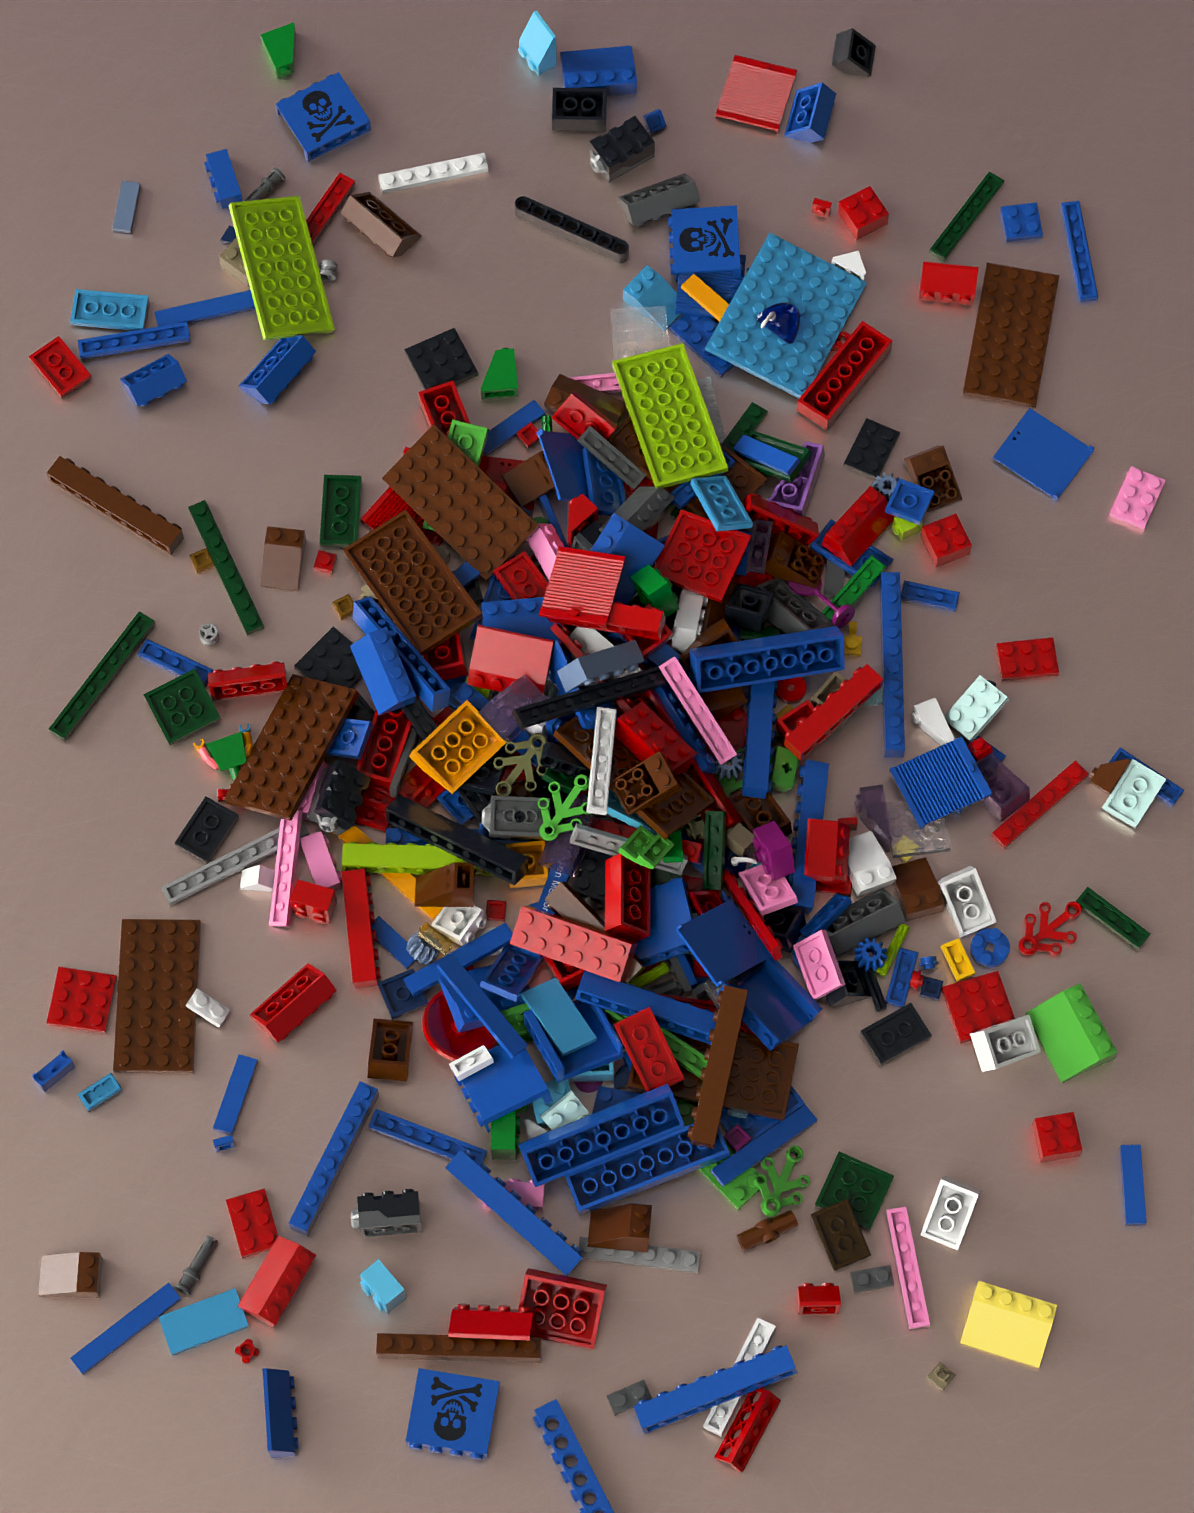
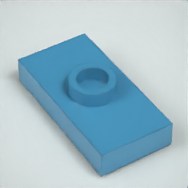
M109 1073L77 1095L88 1112L122 1091V1088L113 1074Z

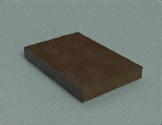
M848 1199L811 1214L834 1271L871 1256Z

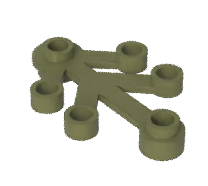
M533 734L528 741L516 743L509 741L506 743L505 751L508 754H513L516 750L528 749L525 755L508 758L497 757L494 759V767L498 770L503 769L505 766L517 764L508 778L496 785L498 796H509L511 794V786L523 770L526 777L525 789L528 792L536 790L537 784L533 777L531 759L536 753L538 762L536 771L539 776L543 777L545 773L539 772V768L543 767L540 759L543 745L548 742L543 734ZM537 740L542 742L539 747L534 745V742ZM513 745L515 748L514 750L509 751L507 749V746ZM497 760H501L503 765L497 766L495 763ZM533 783L535 786L533 789H529L527 784ZM506 787L507 792L501 793L500 788Z

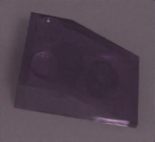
M523 675L491 699L478 713L504 741L509 742L525 729H520L513 715L514 709L548 698L526 675Z
M992 753L976 762L992 792L991 796L980 801L1000 822L1004 821L1030 800V787Z
M883 784L860 787L854 802L855 811L859 813L860 819L867 829L873 832L886 853L890 852L892 833Z

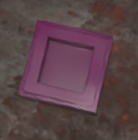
M739 1124L723 1136L724 1140L735 1152L751 1141V1137Z

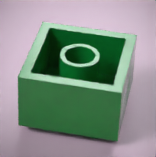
M648 564L630 576L640 601L644 606L650 604L652 608L660 609L664 612L665 618L679 610L677 605L678 598L671 591L673 587L668 578L664 579L657 568L653 569Z
M516 1110L491 1122L492 1160H516V1153L520 1154L518 1146L520 1136H516V1134H520V1117H516Z

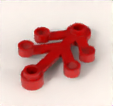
M1074 901L1069 902L1066 905L1065 912L1048 925L1051 905L1047 902L1041 903L1039 906L1041 914L1039 933L1033 936V926L1036 923V917L1034 914H1027L1024 918V924L1026 925L1025 937L1018 944L1020 952L1027 956L1035 954L1036 951L1050 952L1053 956L1060 955L1062 946L1059 943H1053L1052 945L1039 943L1044 938L1064 940L1067 944H1074L1077 939L1075 932H1058L1054 930L1068 919L1077 918L1081 913L1080 904ZM1046 906L1048 911H1043L1041 907ZM1074 909L1076 913L1071 914L1069 910ZM1027 918H1032L1033 922L1029 923ZM1072 935L1074 940H1069L1067 936ZM1025 944H1030L1032 948H1025ZM1058 947L1059 951L1054 952L1052 948Z

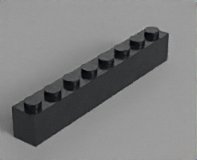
M399 795L386 808V822L513 885H516L528 872V857L474 830L464 827L411 799Z

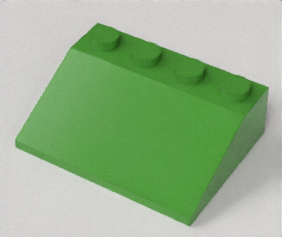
M1081 983L1060 992L1025 1013V1015L1029 1014L1035 1034L1061 1083L1107 1063L1116 1057L1117 1050Z

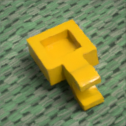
M849 621L848 635H844V656L861 657L862 636H856L857 622Z

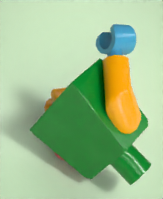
M248 723V728L243 730L241 725H239V732L207 744L201 738L202 744L200 746H196L195 742L193 743L196 751L199 752L205 763L215 770L224 771L228 769L233 780L236 779L240 771L239 765L247 762L246 758L252 751L251 727Z

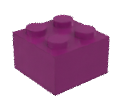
M775 821L753 829L754 838H752V842L756 848L754 855L757 862L762 863L765 873L770 875L774 881L794 873L791 843Z

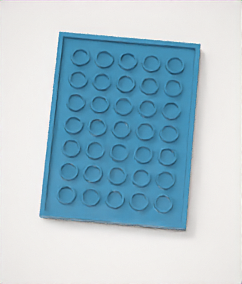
M769 233L708 341L705 350L800 398L817 377L867 282ZM774 311L776 314L775 320L768 321L763 328H760L769 313Z

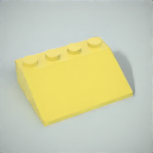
M978 1281L960 1344L1039 1368L1057 1305Z

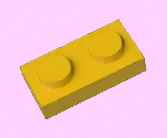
M959 938L941 945L940 948L956 982L975 975L972 964Z

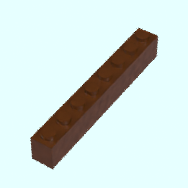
M59 456L47 471L50 482L169 555H172L184 539L182 528L179 525L169 523L161 514H154L148 506L144 504L141 506L136 503L133 497L123 495L117 487H110L102 478L92 476L84 467H77L69 458L64 459Z
M724 985L723 991L719 990L717 1002L720 1003L719 1010L714 1012L713 1021L716 1022L715 1029L710 1030L709 1041H712L711 1048L706 1049L704 1058L708 1062L706 1068L702 1067L700 1079L703 1080L702 1087H698L696 1099H699L698 1107L694 1106L692 1118L695 1121L693 1126H689L687 1135L688 1138H691L690 1144L715 1148L748 990Z
M377 1333L376 1355L378 1359L541 1363V1338L533 1337L530 1341L460 1338L448 1337V1335Z

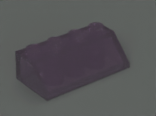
M579 794L570 808L580 807L583 803L587 802L588 795ZM591 813L590 815L582 814L563 818L559 825L568 824L571 820L577 818L582 822V825L595 829L601 815ZM574 822V823H573V827L575 828L576 823H577V824H580V823H579V822ZM573 830L559 833L555 840L546 842L538 865L574 877L586 848L570 843Z

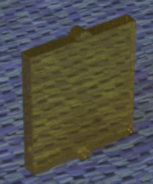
M427 922L420 926V931L417 935L443 955H446L452 949L451 945L453 942Z

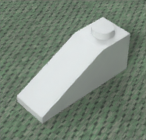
M936 698L914 705L913 713L911 714L915 724L918 723L923 732L941 746L954 740V736Z

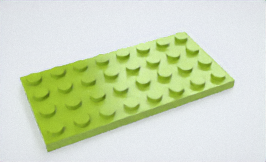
M300 196L230 203L229 209L263 340L333 332L335 328Z
M683 343L612 361V367L655 488H666L689 482L691 479L728 472L725 457Z

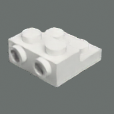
M475 905L474 907H444L431 924V927L448 936L450 941L464 946L475 940V934L479 928L483 929L485 927L487 916L481 908Z

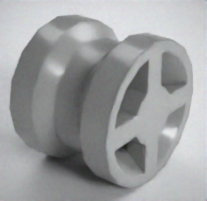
M322 260L319 264L321 279L327 282L335 281V271L338 268V264L331 260Z
M205 623L200 627L199 636L202 644L205 646L215 645L219 640L217 627L211 623Z

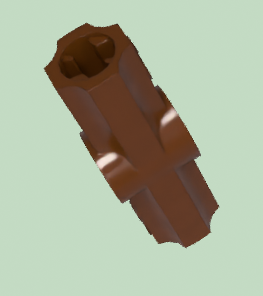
M789 1210L772 1219L770 1217L758 1222L755 1227L738 1234L736 1237L741 1249L745 1252L762 1243L767 1244L778 1239L781 1234L798 1227L799 1224L792 1210Z

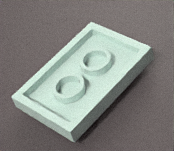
M979 675L944 717L951 727L970 742H973L1009 701V698Z
M1132 759L1102 809L1136 829L1165 783L1166 778Z
M570 1091L540 1117L551 1130H554L591 1114L575 1094Z

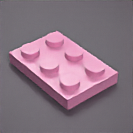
M1131 466L1109 516L1144 530L1166 480Z
M762 864L739 872V879L762 916L798 903L797 896L786 878L782 877L774 881L770 875L765 873Z
M820 930L793 945L810 996L814 1000H818L846 985L826 930Z

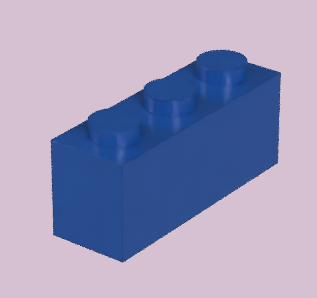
M227 149L206 154L207 161L204 162L206 172H210L212 176L209 177L211 187L216 189V192H214L216 203L220 202L222 209L228 208L232 202H242L241 191Z

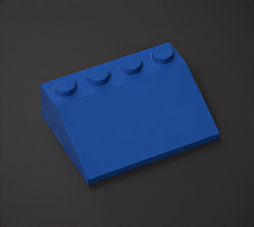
M631 46L560 52L564 88L607 89V96L637 94V77Z
M615 513L590 551L626 556V565L623 567L613 603L621 602L624 605H628L636 592L630 576L648 564L652 567L665 545Z
M544 597L481 602L483 626L561 641L550 629L555 623L549 622L547 617L539 616Z
M492 965L467 972L480 987L481 980ZM439 978V983L458 1032L461 1033L483 1027L482 1022L446 978ZM529 985L526 986L523 992L530 989ZM481 988L500 1012L525 1003L521 995L515 1002Z

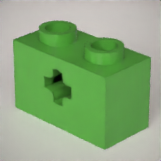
M777 746L774 748L773 757L770 758V764H773L772 774L769 775V780L772 781L771 789L786 793L793 789L796 784L795 772L799 767L800 760L788 749Z

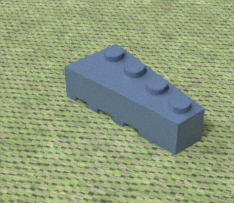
M636 640L579 657L558 670L557 673L567 693L583 686H589L596 681H604L610 678V676L617 677L625 673L624 671L626 670L632 672L639 668L638 665L644 662V658Z

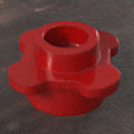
M246 1339L245 1342L235 1348V1353L241 1356L242 1362L245 1364L249 1363L250 1359L258 1356L260 1353L259 1349L254 1347L251 1339Z

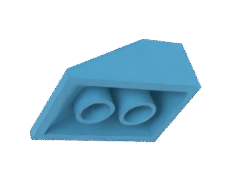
M648 265L623 289V300L664 332L683 314H675L677 292L660 274Z

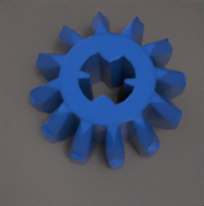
M868 938L864 940V943L859 942L858 948L854 950L856 954L854 960L860 961L858 964L859 968L866 966L865 971H868L871 967L874 972L877 970V966L882 968L883 962L887 960L885 955L887 948H882L883 942L877 944L876 938H873L872 942Z

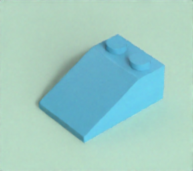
M536 10L533 12L519 39L518 51L523 58L527 59L531 70H535L538 75H541L557 66L556 36Z

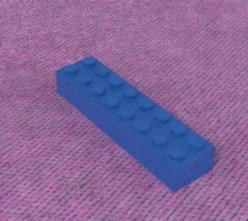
M837 626L690 649L691 682L698 693L845 670L844 634Z
M665 1084L519 1143L518 1146L532 1182L537 1187L685 1127L673 1093L668 1084Z
M691 1124L565 1175L580 1216L729 1158L730 1153L720 1128L718 1129L714 1149L690 1144L691 1138H688L687 1135L689 1126L694 1125Z

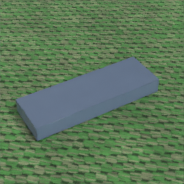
M122 181L113 223L114 232H132L141 187L140 183Z

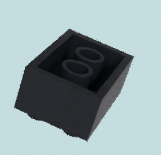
M553 88L552 130L606 131L607 89Z

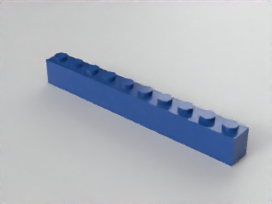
M881 572L880 619L884 758H903L905 752L900 572Z

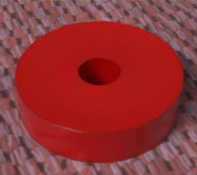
M802 677L778 680L776 695L780 701L786 704H796L804 698L806 683ZM788 687H793L794 690H793V691H789L787 688H788Z

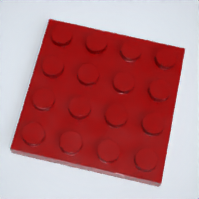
M681 509L664 544L665 547L660 553L653 569L657 568L663 578H668L671 584L722 603L751 541V535L738 530L716 531L711 520Z

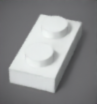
M198 988L186 1004V1007L218 1028L230 1011V1009Z
M483 1045L451 1062L449 1065L458 1081H461L494 1063Z

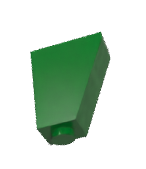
M294 23L260 34L261 44L277 78L286 77L293 73L296 45Z
M514 348L495 350L481 386L482 400L518 397Z

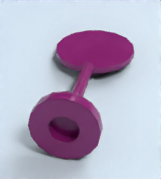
M821 579L817 588L788 581L789 587L795 593L803 596L816 594L834 610L835 613L832 617V624L834 626L843 628L854 617L855 609L850 604L837 608L819 592L822 587Z

